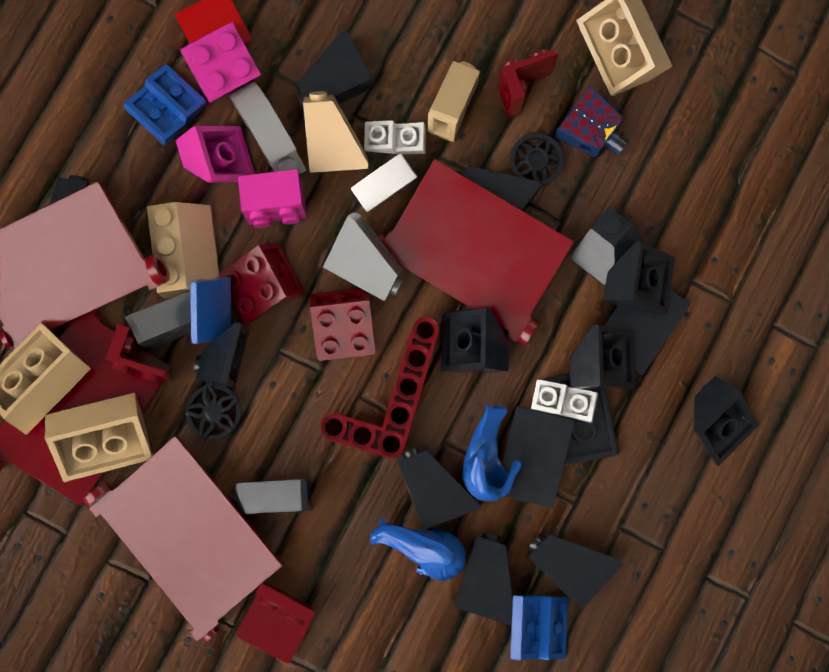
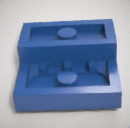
M165 64L145 80V86L124 102V109L165 146L200 113L207 104V101Z
M218 276L213 279H198L190 282L191 343L214 341L231 327V276Z
M513 596L510 659H566L568 597Z

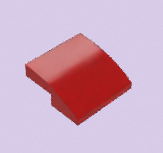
M201 0L174 14L190 44L231 22L244 44L253 40L232 0Z

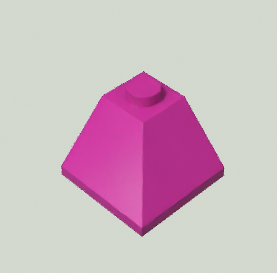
M194 126L175 140L183 167L208 183L238 182V176L255 174L241 126Z

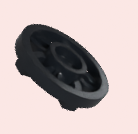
M532 133L523 136L514 144L510 153L509 163L514 176L527 179L523 176L528 175L532 171L534 181H537L543 187L552 183L559 176L564 164V155L560 145L553 138L541 133ZM529 140H539L535 144V148H532L531 145L524 143ZM544 141L546 142L545 150L539 148ZM550 145L556 150L558 157L547 154ZM519 147L528 150L527 154H524ZM517 151L520 158L525 160H520V162L515 166L514 157ZM548 160H551V161L556 162V163H558V164L549 165V164H548ZM526 165L527 170L518 171L521 166ZM546 169H557L556 172L547 179ZM536 172L542 173V181H539Z
M210 384L197 389L190 396L186 405L185 415L189 427L195 434L208 440H219L229 436L236 430L241 421L242 407L236 394L229 388ZM214 389L222 390L228 393L229 396L221 397L218 401V395ZM208 390H210L213 400H207ZM203 393L202 400L205 404H193L196 398ZM233 399L228 407L223 405L224 401ZM236 405V418L233 421L226 412L231 411ZM202 408L201 414L191 412V409ZM192 417L197 419L203 418L200 422L199 430L194 425ZM226 418L231 427L225 426L221 422ZM205 423H210L209 429L203 433ZM216 424L219 428L226 430L218 435H210L214 431Z

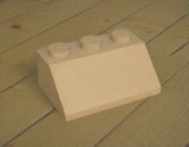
M604 0L577 20V24L611 96L651 81L672 67L642 0Z
M173 202L147 206L152 254H158L164 260L170 274L168 282L156 287L157 293L162 298H173L189 292L190 282L195 280L213 279L220 276L211 205Z
M40 323L0 364V415L27 435L91 368L45 325Z
M135 393L45 415V439L63 482L145 462L152 457L143 414Z

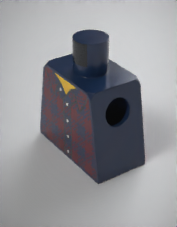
M591 86L560 125L555 135V138L592 157H597L605 146L619 156L629 142L616 133V130L623 121L622 116Z

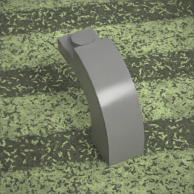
M255 82L229 95L274 172L298 169L299 174L306 171L280 119Z

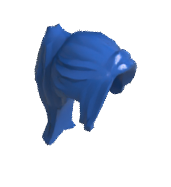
M487 404L485 406V414L477 425L464 460L462 470L464 487H467V490L476 499L482 501H496L500 497L509 494L516 474L522 464L520 460L513 461L508 473L497 457L498 428L501 420L507 414V408L502 405L491 407Z
M381 518L379 520V527L370 534V542L372 544H386L402 552L410 560L420 565L421 568L416 569L417 573L427 575L431 579H438L444 582L447 579L450 580L455 575L460 574L467 562L465 549L459 539L439 528H428L427 532H425L424 530L409 529L390 524Z

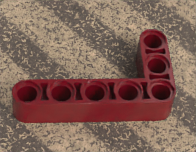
M420 317L413 324L383 426L380 427L332 413L326 415L320 423L321 433L327 440L388 459H395L402 455L438 339L439 327L433 318ZM422 325H429L432 327L434 334L430 338L424 339L418 335L417 330ZM416 352L423 354L426 360L425 363L420 367L412 366L408 360L411 354ZM407 380L413 381L417 385V391L410 396L404 395L400 390L401 384ZM399 408L406 410L409 415L408 420L404 424L394 423L391 418L393 411ZM338 420L342 423L343 428L339 435L331 436L327 433L326 427L330 421ZM362 428L368 429L371 432L370 441L364 445L358 444L355 441L356 431ZM388 437L397 438L400 441L399 450L395 453L386 452L383 449L384 440Z

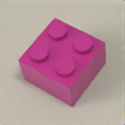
M232 22L180 49L209 104L259 78L261 75Z
M298 169L238 176L241 211L249 225H254L255 228H265L271 226V222L283 221V224H296L300 222V219L306 218L303 185Z

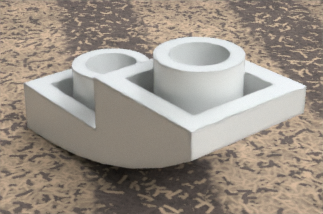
M393 120L365 122L364 150L367 152L390 154H426V125L424 122L395 124Z
M400 153L350 189L366 212H369L415 180L417 175L402 153Z
M537 379L531 409L593 423L598 393Z

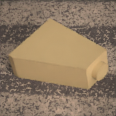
M452 62L428 113V133L452 142L455 141L479 80L480 71L476 70L472 64Z
M317 91L309 93V97H304L303 106L310 173L368 169V156L334 95L327 96V92Z

